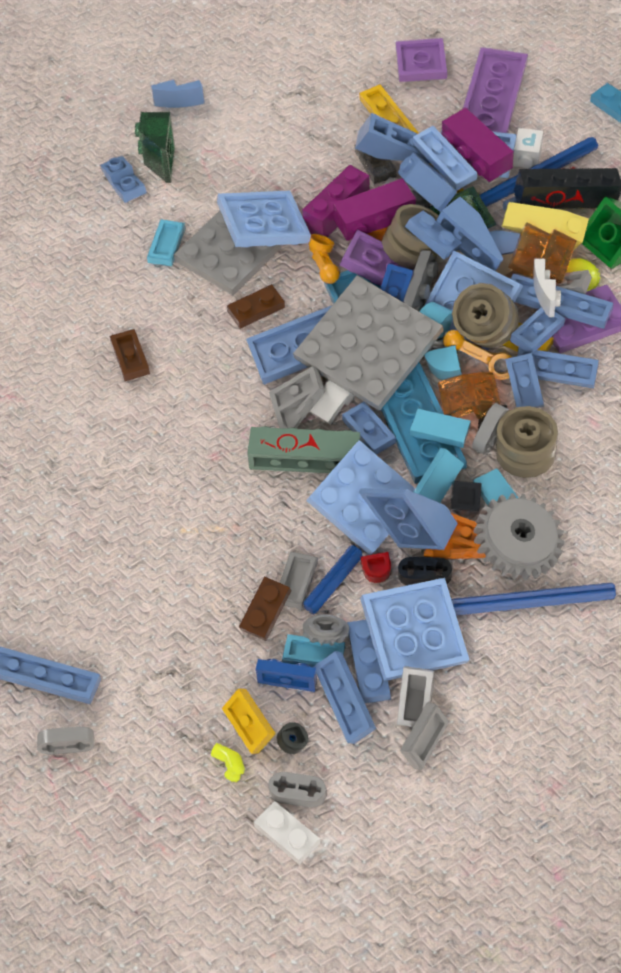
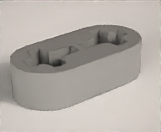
M498 403L491 406L474 438L473 449L483 455H487L493 449L497 441L498 423L509 409Z
M88 727L46 729L37 734V750L42 754L87 752L94 748V731Z
M278 772L269 780V793L271 798L278 803L313 808L324 803L326 799V786L323 780L315 776ZM281 783H287V788L284 789V792H278V787L281 786ZM311 787L317 788L314 797L308 796V791L311 790Z

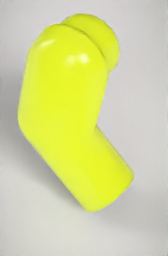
M216 743L211 751V756L225 763L227 770L224 776L226 779L238 782L241 774H244L245 771L241 755L228 747Z

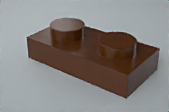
M271 284L228 304L227 312L239 329L285 308V301Z
M135 329L109 336L124 381L150 374L149 366Z
M264 576L239 625L240 630L267 641L292 591L291 588Z

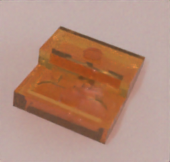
M527 222L521 230L508 268L533 278L534 259H545V270H550V279H555L556 283L561 284L577 240L555 229L549 234Z
M469 373L437 382L444 415L460 418L474 412L477 419L486 416L491 406L495 403L502 406L493 373Z

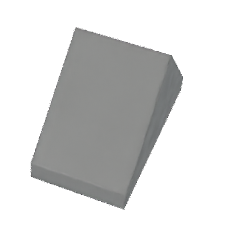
M403 667L397 725L414 727L427 702H432L434 670Z

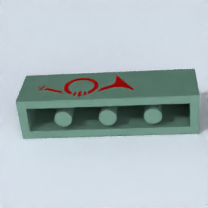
M268 426L251 427L247 452L249 469L331 473L359 440L361 441L360 432L350 430H308L293 427L287 429L271 428Z

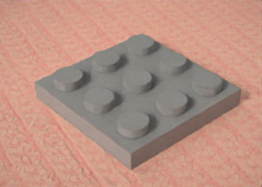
M219 211L174 254V260L234 296L281 249V245L250 246L247 248L235 247L222 213Z

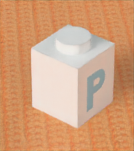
M518 128L513 167L529 169L539 164L543 131Z

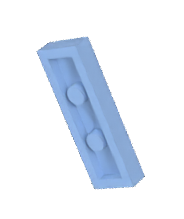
M434 126L413 136V144L456 191L477 180V172Z

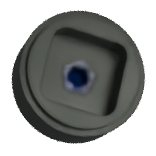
M295 722L285 724L277 733L278 746L288 754L299 753L308 743L307 731L302 725Z

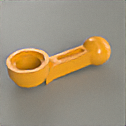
M312 234L308 245L309 250L313 253L312 258L320 270V278L324 283L333 284L340 277L339 268L332 263L328 253L332 252L334 242L326 236Z
M450 330L444 335L443 343L445 347L455 345L456 350H460L486 363L490 374L495 379L506 380L510 378L508 369L504 372H498L494 368V363L498 359L512 358L508 353L490 352L464 339V336L458 330Z

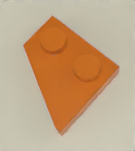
M453 513L451 514L458 524L445 549H426L424 552V557H440L446 560L486 557L484 553L477 552L481 544L474 543L477 534L473 531L477 523Z

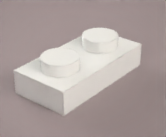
M276 801L254 821V827L299 865L320 844L319 837Z

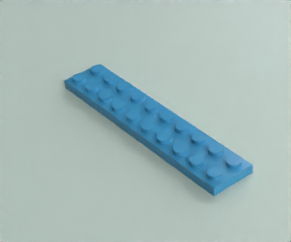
M350 271L341 272L339 279L333 284L324 283L333 304L356 276L361 277L379 289L381 286ZM418 362L381 409L390 431L396 437V444L414 484L420 482L440 448L447 449L463 462L462 469L467 468V461L460 447L410 436V429L417 409L444 415L421 364Z

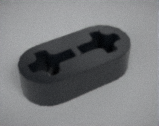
M406 557L398 565V578L404 585L445 578L446 584H448L452 579V565L448 560L440 557ZM408 568H414L413 575H408ZM437 569H442L441 576L436 575Z

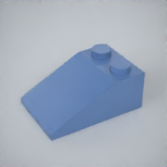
M361 488L359 494L399 548L444 550L458 524L444 504L410 490Z

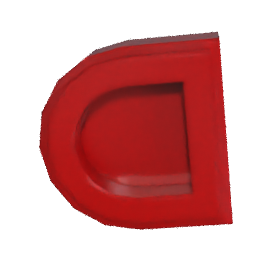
M388 552L360 557L363 574L368 581L382 583L390 577L391 561Z

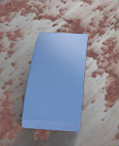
M174 80L151 85L155 106L182 108L205 104L203 87L200 80L176 86Z
M122 155L111 158L108 162L100 165L107 180L124 203L147 193L145 185L136 177L131 164Z

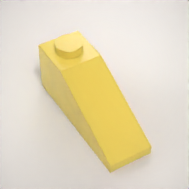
M509 202L501 227L520 234L555 239L556 246L574 251L583 242L589 219L565 210Z

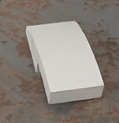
M534 259L533 278L537 299L548 317H554L555 307H560L561 291L556 290V280L550 279V270H545V259Z
M329 380L323 386L325 392L309 413L331 425L344 404L348 406L354 395Z

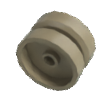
M414 204L404 205L396 211L391 225L387 228L382 239L383 249L389 258L398 265L410 270L415 269L421 250L431 251L434 259L438 255L405 227L410 218L423 210L431 215L435 221L439 217L432 210Z
M478 283L471 285L463 290L454 302L452 316L455 327L461 335L480 347L494 348L502 346L510 340L511 334L518 327L519 313L516 304L512 298L492 284Z
M531 406L517 407L506 412L498 423L496 434V457L501 467L511 475L522 478L537 477L547 472L554 464L557 451L558 429L555 420L544 410Z

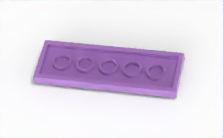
M480 48L463 108L466 107L493 132L508 133L527 65L528 54Z

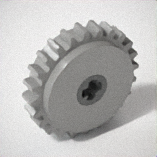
M511 493L508 499L501 495L497 501L492 499L488 506H484L476 520L477 525L473 531L477 534L474 543L481 544L477 552L486 555L483 561L485 563L490 561L493 564V571L498 568L502 570V576H505L507 573L512 574L513 580L522 575L525 581L528 580L531 574L536 579L541 573L546 574L551 567H554L563 552L561 548L565 541L560 538L564 531L557 529L560 520H553L554 512H548L545 509V503L539 505L534 497L531 500H527L525 494H522L520 498H516L514 493Z

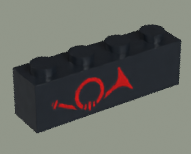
M618 168L519 169L514 187V195L518 204L551 209L597 208L604 197L619 200L621 178Z

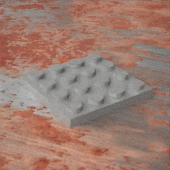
M356 276L295 350L293 355L302 364L309 368L315 367L320 375L380 411L444 330L443 325L361 277Z

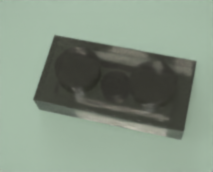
M355 149L356 155L368 175H370L373 184L386 181L389 177H397V170L391 160L378 159Z

